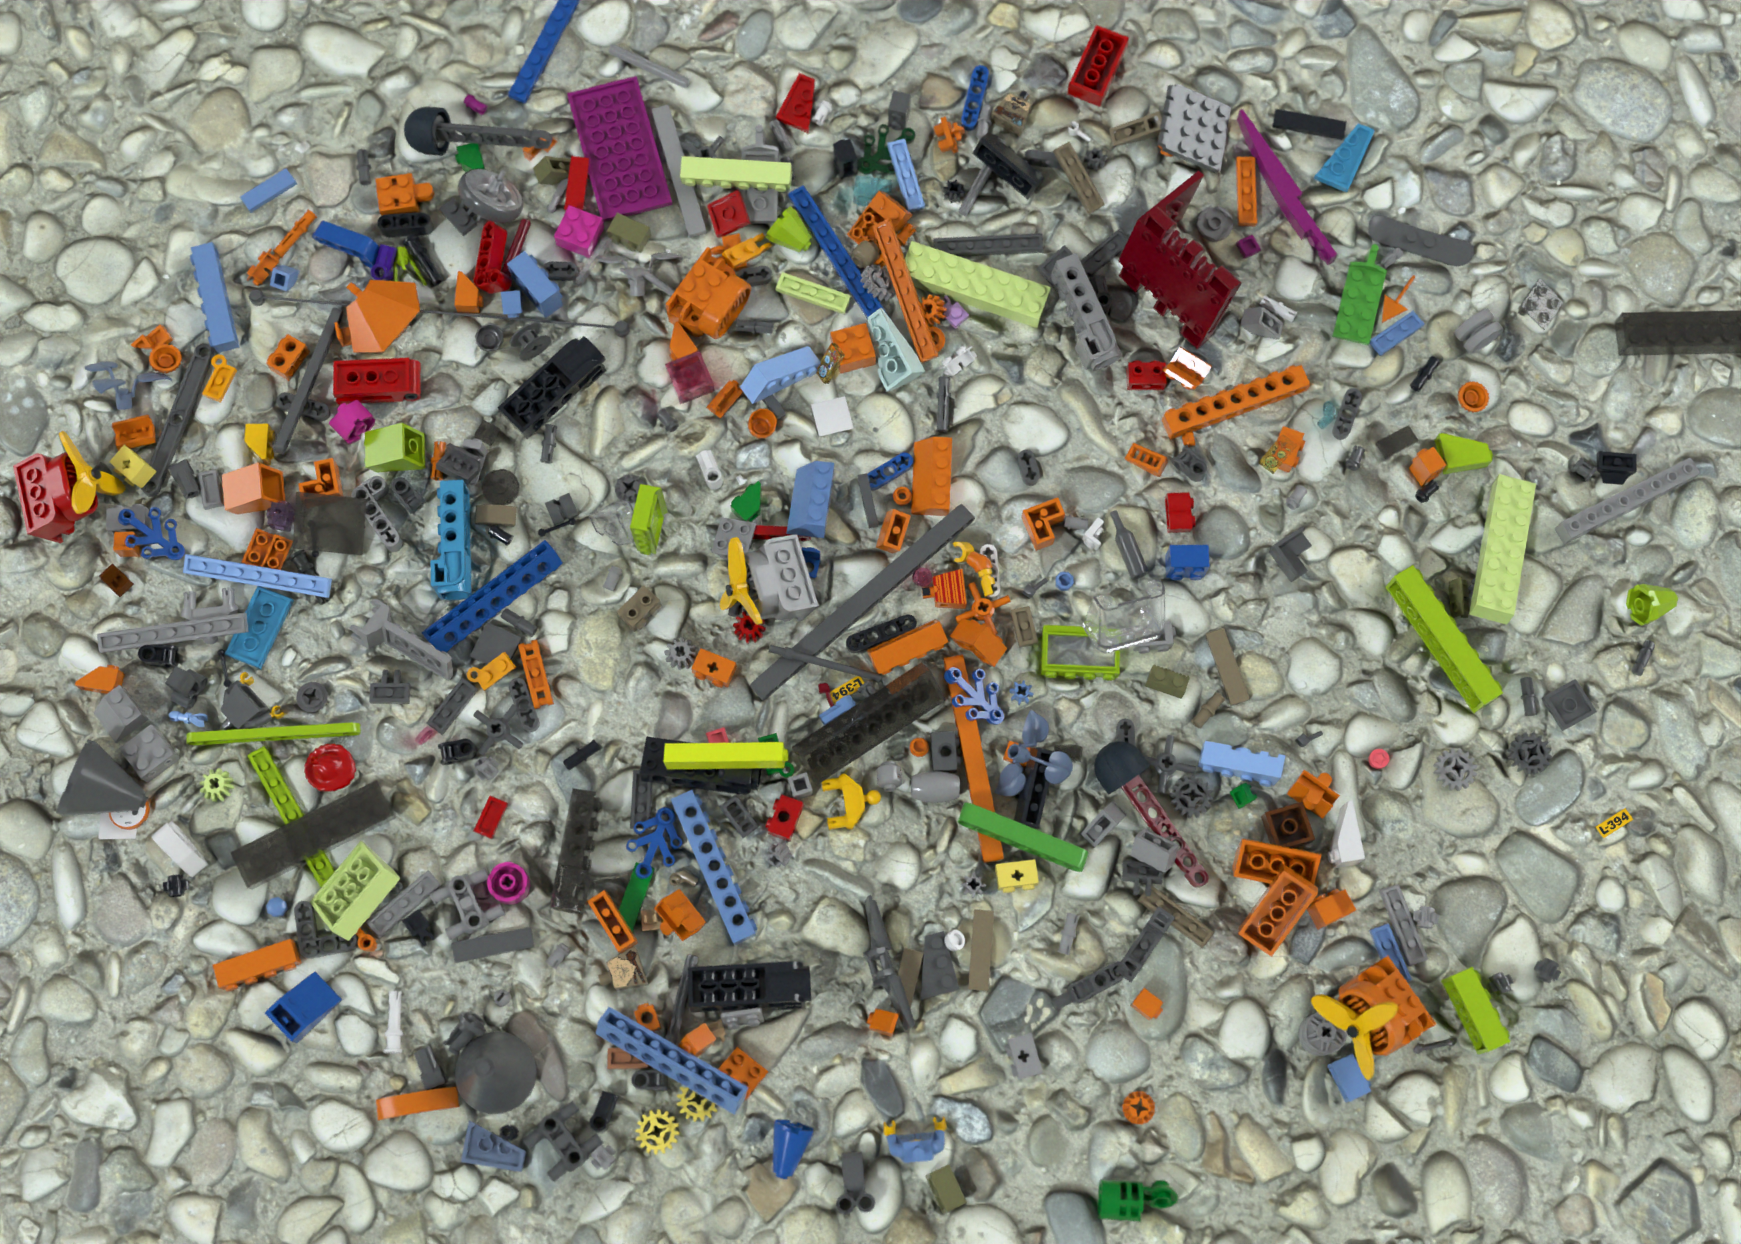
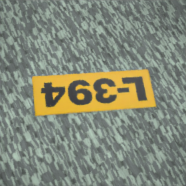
M856 676L830 691L834 704L842 697L857 692L858 688L864 684L862 678Z
M1624 808L1597 825L1596 829L1605 838L1632 821L1633 818Z

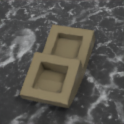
M476 505L475 524L486 526L496 524L514 527L516 524L517 507Z

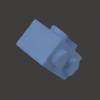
M1353 1054L1327 1065L1345 1103L1371 1092L1370 1080L1363 1076L1357 1058Z

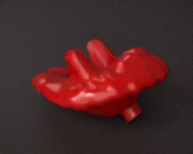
M325 744L315 748L309 754L304 764L305 778L310 785L319 791L333 792L343 789L355 777V761L351 753L340 744Z

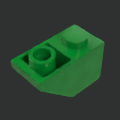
M757 481L755 484H750L743 495H738L732 500L730 505L731 511L739 520L753 522L761 515V483Z

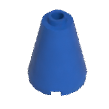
M775 1120L773 1172L776 1173V1177L788 1179V1177L793 1176L813 1136L814 1129L799 1122L797 1124L790 1123L791 1120Z

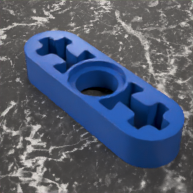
M901 453L867 474L869 482L870 478L873 480L878 478L875 485L870 483L871 491L881 488L909 471L913 466L912 456L909 453ZM901 459L908 460V465H900ZM890 467L894 470V474L886 476L883 473L884 469Z

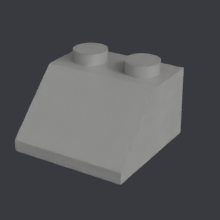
M120 685L102 698L94 712L116 743L149 720L129 692Z

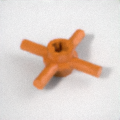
M975 582L970 583L968 587L975 601L970 611L955 616L957 623L962 618L968 620L975 617L989 625L993 629L991 632L997 635L998 632L991 617L994 614L995 608L1011 602L1009 596L1007 595L991 602L989 599L981 597ZM980 607L986 609V612H983V610H979Z

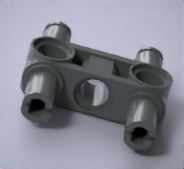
M573 1101L558 1112L553 1111L545 1116L538 1123L537 1128L523 1139L529 1149L543 1138L548 1139L557 1151L561 1161L547 1172L553 1182L566 1172H573L576 1168L582 1166L589 1159V1154L603 1144L598 1134L592 1136L585 1143L579 1144L566 1127L565 1121L579 1111V1108ZM554 1119L556 1127L549 1131L546 1127L547 1121ZM574 1152L580 1154V1160L576 1164H573L570 1160V1156Z

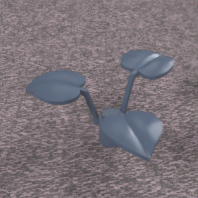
M103 361L85 366L87 371L97 372L106 370L110 373L111 379L93 380L92 384L100 394L114 388L117 409L120 410L132 408V397H135L136 386L139 382L163 379L172 381L171 377L162 373L150 372L140 374L134 379L132 390L129 392L127 388H118V386L126 384V381L115 379L112 368H117V363Z
M1032 710L1028 713L1022 732L1024 744H1012L1008 749V757L1013 760L1014 764H1009L1003 769L995 790L996 794L1013 796L1023 790L1027 778L1022 773L1023 767L1020 763H1025L1029 759L1047 766L1045 778L1052 784L1062 783L1070 776L1073 770L1072 760L1064 752H1053L1050 755L1049 762L1030 755L1027 748L1035 747L1037 742H1043L1049 732L1047 720Z

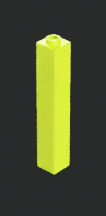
M783 742L665 744L664 764L667 769L785 768V761H788L789 755L788 749H785Z

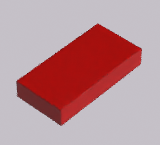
M489 796L473 832L492 840L508 803Z

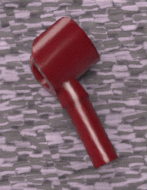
M827 683L818 684L819 694L826 693L830 708L833 707L834 703L831 698L829 685Z

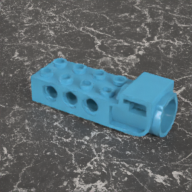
M463 480L440 481V488H437V497L440 499L437 513L438 517H441V524H438V535H441V542H438V552L441 556L437 560L430 561L431 586L441 600H464L472 595L470 492Z

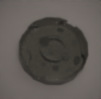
M500 469L489 472L484 477L481 488L484 498L490 504L506 506L517 498L520 485L517 477L511 471Z

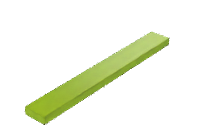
M264 745L247 756L320 888H322L335 870Z

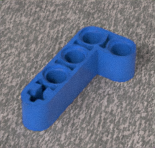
M321 221L312 235L317 242L358 257L369 268H372L376 263L380 247L374 240L365 235L326 221Z

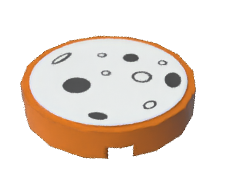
M147 800L144 808L140 807L138 811L111 812L109 817L113 824L121 829H136L149 816V802Z

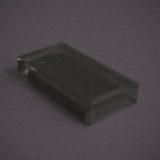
M1408 425L1377 441L1376 446L1384 458L1387 459L1416 444L1419 440Z

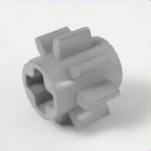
M483 756L476 761L474 766L477 769L474 773L481 780L485 778L491 780L497 775L498 769L496 767L499 764L491 756L488 758Z
M781 842L777 846L772 843L766 854L769 863L775 867H779L781 864L786 866L792 856L789 847Z
M973 873L972 877L968 878L965 875L964 879L967 882L961 884V887L966 888L964 895L970 893L972 898H974L976 893L982 895L983 893L980 888L986 887V884H981L983 876L977 878L975 873ZM971 881H975V885H978L975 890L968 886L971 884Z
M1420 906L1419 910L1414 911L1413 921L1417 922V927L1432 929L1433 925L1438 924L1439 914L1435 913V908Z
M601 1144L591 1154L594 1158L591 1163L598 1170L601 1167L606 1170L615 1162L616 1158L613 1155L616 1152L610 1145L605 1148Z

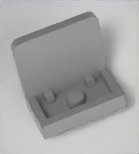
M761 1008L722 1011L721 1014L724 1028L728 1027V1029H737L740 1025L746 1024L753 1027L760 1025V1022H764L763 1010Z

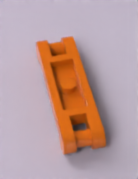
M537 639L532 640L529 644H518L534 708L539 709L542 705L546 704L548 706L553 705L554 701ZM528 651H534V654L527 656ZM544 692L545 697L538 699L537 694Z

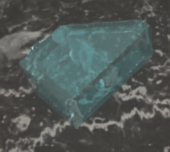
M856 176L853 204L859 206L869 205L878 191L889 194L892 192V180Z

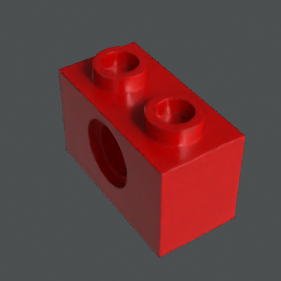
M782 794L780 799L776 798L773 805L774 815L769 817L766 823L768 834L790 842L802 813L804 802ZM782 813L790 816L786 822H781L778 818Z

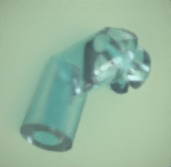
M1331 401L1323 404L1324 417L1317 422L1321 429H1324L1336 418L1335 406Z

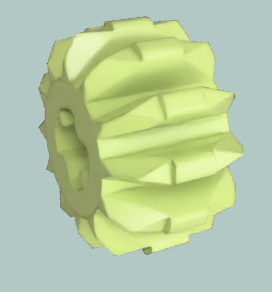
M218 768L216 772L212 769L209 770V776L203 774L205 781H200L199 784L204 786L200 789V792L205 793L204 797L206 799L211 798L213 802H216L218 798L224 801L225 794L231 796L228 790L234 789V786L231 785L234 779L229 777V772H223L222 769ZM215 783H218V784H219V787H218V788H216V786H214Z

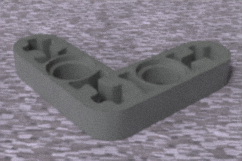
M300 901L295 905L294 914L299 951L303 957L313 959L352 951L358 947L359 938L356 934L351 938L354 939V942H351V946L340 944L341 949H339L337 938L341 942L347 940L337 934L318 938L314 907L307 901ZM304 905L305 907L309 908V910L306 911V918H311L310 921L305 920L304 914L300 912V910L303 909ZM306 924L312 926V931L309 935L302 934V928ZM333 940L334 948L326 951L324 948L325 942ZM309 944L312 947L319 946L321 953H319L318 949L311 950V954H309L308 952H305V949L308 948Z

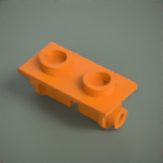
M271 248L268 252L263 251L258 258L260 261L258 265H252L248 270L247 274L249 276L247 281L252 278L254 285H262L269 276V273L264 271V269L267 268L272 272L273 268L279 263L280 257L275 253L271 255Z
M729 380L706 408L721 419L743 393L739 383L735 380Z

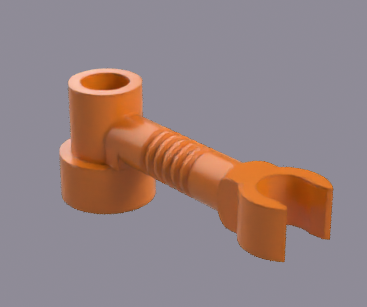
M359 928L356 933L359 938V948L363 951H375L377 948L375 939Z

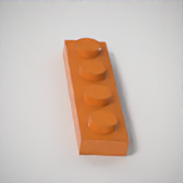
M1237 157L1238 226H1256L1255 157Z

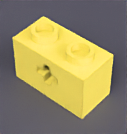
M123 445L109 461L115 467L113 470L121 477L125 476L124 480L132 487L137 485L143 488L157 472L126 445Z
M1035 859L996 864L995 866L998 891L1003 890V893L1015 892L1016 888H1023V891L1035 889L1034 886H1037L1039 883ZM1015 873H1018V876H1022L1019 881H1016V878H1012Z

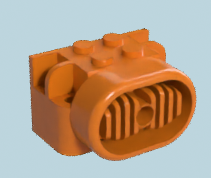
M707 246L666 302L669 322L674 325L678 321L685 332L693 337H701L707 334L713 339H719L728 331L745 307L751 294V285L738 277L734 269L725 264L724 259L713 257L711 255V248Z

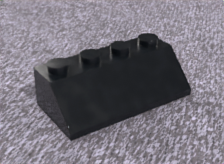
M990 132L979 140L972 153L1027 200L1045 179L1039 170L1032 168L1026 159L1020 158L1010 146H1006L997 135Z

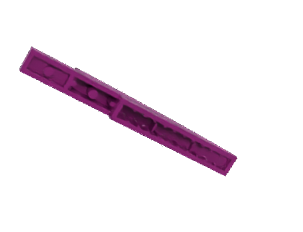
M1243 109L1239 110L1237 122L1277 204L1299 238L1303 240L1308 237L1310 245L1316 248L1320 259L1325 261L1327 265H1330L1335 261L1337 253L1301 204L1300 199L1303 193Z

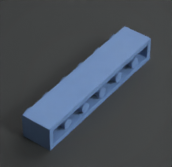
M213 242L191 247L192 255H190L192 265H195L196 271H193L195 280L199 282L197 292L203 300L201 309L207 320H204L207 331H210V337H208L209 344L218 353L240 348L218 249Z

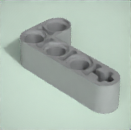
M373 476L357 486L352 492V497L387 549L391 552H397L402 548L403 541L377 504L378 500L388 494L389 487L381 476ZM382 484L380 489H375L376 485ZM362 494H366L363 500H359ZM371 509H376L374 514L369 515ZM386 523L384 529H379L381 524ZM389 535H391L392 538L395 540L394 543H391V541L389 540Z

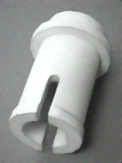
M822 101V103L818 104L819 108L812 118L813 122L817 120L816 124L823 125L827 114L832 111V105L827 101Z

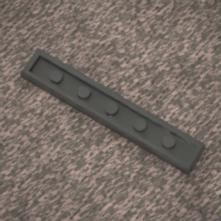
M1042 233L933 238V247L935 249L959 257L1043 253L1044 251Z

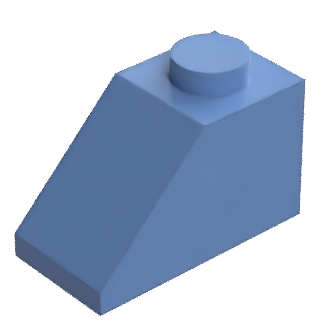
M522 290L501 292L503 314H507L508 318L519 317V313H523Z

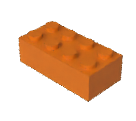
M1284 865L1240 925L1238 934L1272 957L1318 894V887Z

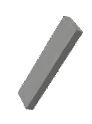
M427 870L366 923L378 938H381L430 896V892L436 891L442 885Z
M1397 884L1380 890L1379 893L1408 966L1429 960L1400 885Z

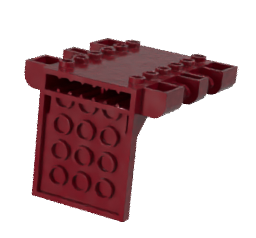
M1197 171L1137 220L1118 260L1123 265L1119 277L1135 292L1139 291L1143 286H1145L1144 289L1147 292L1151 291L1153 293L1152 297L1157 299L1153 309L1162 317L1170 311L1173 316L1177 315L1181 324L1185 323L1180 334L1197 350L1210 339L1242 284L1223 265L1216 269L1217 266L1214 263L1209 264L1207 262L1208 258L1205 255L1202 256L1205 249L1196 240L1188 243L1189 240L1186 238L1182 239L1179 236L1180 232L1175 230L1177 222L1183 218L1204 177L1200 171Z

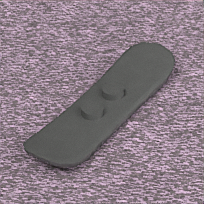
M1379 214L1372 216L1369 221V236L1375 242L1384 246L1400 248L1402 251L1457 267L1469 263L1474 255L1473 245L1466 240L1426 231Z

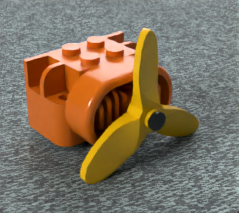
M1389 956L1384 957L1339 988L1338 1000L1323 994H1317L1311 998L1313 1007L1321 1016L1334 1026L1347 1031V1034L1352 1038L1359 1068L1367 1080H1370L1374 1075L1373 1055L1388 1056L1436 1025Z

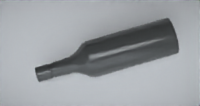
M1117 510L1110 512L1116 528L1115 541L1131 579L1135 580L1147 575L1149 570L1133 533L1124 527Z

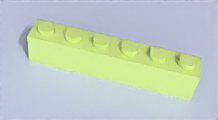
M682 156L680 179L682 184L686 186H695L697 184L710 188L714 185L726 189L739 187L743 190L757 188L761 191L775 189L778 192H785L786 190H791L792 165L785 162Z

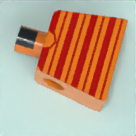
M963 569L934 576L931 587H922L923 599L934 598L935 607L966 609L967 602Z

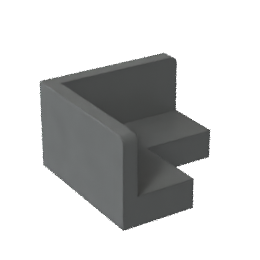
M1304 526L1274 544L1269 551L1290 582H1293L1308 571L1298 558V555L1312 546L1303 534L1305 531Z

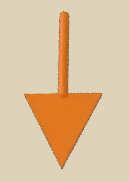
M1412 275L1395 301L1384 295L1382 323L1408 310L1398 302L1415 279V275Z

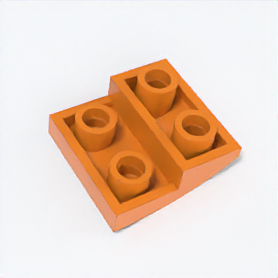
M256 528L241 563L281 570L293 541Z

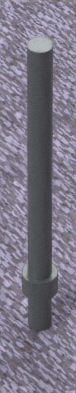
M774 645L769 647L768 652L782 655L785 659L791 660L793 658L878 682L881 680V674L796 652L793 648L789 647L782 648Z

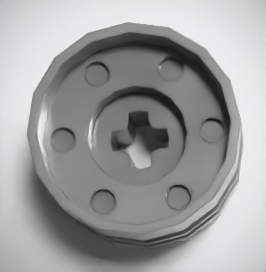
M1317 1012L1303 1020L1299 1027L1298 1036L1302 1047L1308 1053L1315 1056H1326L1342 1048L1346 1042L1347 1031L1334 1026ZM1324 1029H1327V1030H1328V1032L1326 1033L1327 1036H1324V1037H1323V1036L1321 1035V1033L1323 1032Z

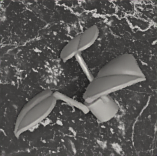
M669 252L651 254L652 258L648 269L629 268L627 264L629 258L618 255L599 258L596 260V263L623 264L625 268H620V271L628 277L630 295L644 296L645 285L648 284V280L643 279L641 275L651 273L653 262L659 259L672 258L683 260V257Z

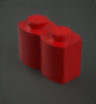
M1190 492L1166 494L1165 510L1168 533L1191 532L1192 527H1195V516H1192L1191 509L1194 508L1193 497L1190 498Z

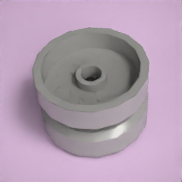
M1488 308L1479 311L1467 319L1454 332L1459 341H1466L1464 348L1469 354H1474L1483 349L1504 331L1499 322H1492L1494 316Z

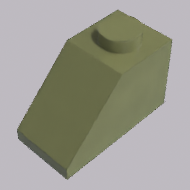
M545 156L533 168L538 183L555 185L564 179H568L571 159Z

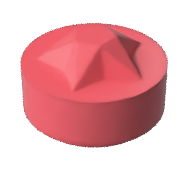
M1375 749L1370 753L1368 760L1373 768L1382 769L1389 763V755L1383 749Z

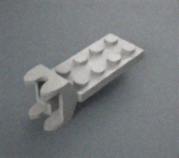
M372 599L370 603L375 606L372 608L374 615L365 621L366 625L363 628L351 625L350 629L354 632L351 634V637L364 647L370 649L385 642L388 646L449 681L452 678L451 656L444 651H438L431 643L421 641L414 633L404 631L399 624L391 623L390 606L383 602Z

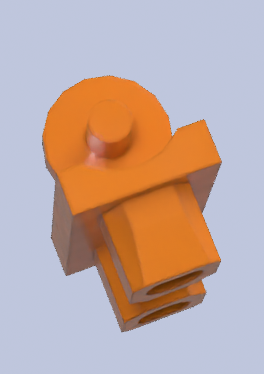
M944 116L940 118L941 123L934 126L937 137L946 136L945 139L938 141L939 148L942 152L949 150L953 153L959 152L956 140H962L961 136L965 133V129L963 126H958L957 123H953L951 126V123Z

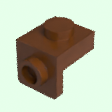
M111 564L99 575V578L119 597L134 585L114 564Z

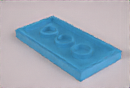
M257 586L245 611L249 632L234 634L225 655L262 669L294 600Z

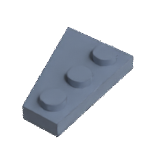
M469 1121L461 1162L519 1172L523 1171L525 1150Z

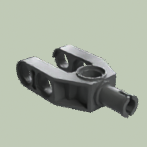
M1114 962L1069 985L1067 992L1051 1000L1057 1011L1072 1002L1080 1004L1118 984L1128 974V968L1123 962ZM1118 965L1124 969V974L1120 977L1113 974V969H1116ZM1095 978H1100L1103 986L1097 985Z

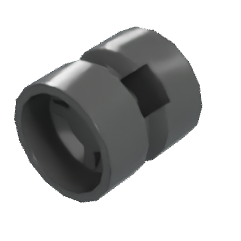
M569 493L560 496L558 501L553 499L545 503L554 525L564 522L566 517L571 519L579 515Z

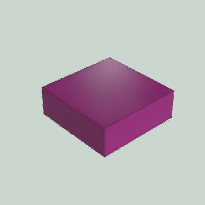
M1253 234L1236 241V246L1244 259L1261 251Z

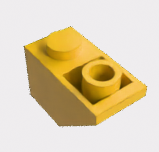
M246 424L244 442L266 465H271V459L274 458L272 441H275V431L269 424Z

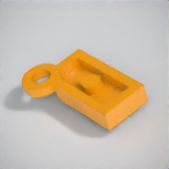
M218 354L211 360V364L215 369L202 394L221 403L237 369L227 365L226 358ZM218 359L222 360V363L220 365L216 364V361Z
M503 652L482 669L478 667L470 668L467 672V678L471 682H478L485 691L517 667L506 652ZM473 671L478 673L477 678L472 677Z

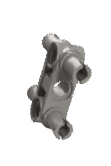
M486 868L471 875L454 876L446 883V886L430 892L434 904L449 897L453 898L462 918L461 922L445 928L449 940L464 933L479 932L488 926L490 921L505 915L501 903L488 910H482L473 890L475 885L488 879L489 874ZM464 881L463 889L456 890V884ZM474 917H479V924L474 927L471 926V920Z

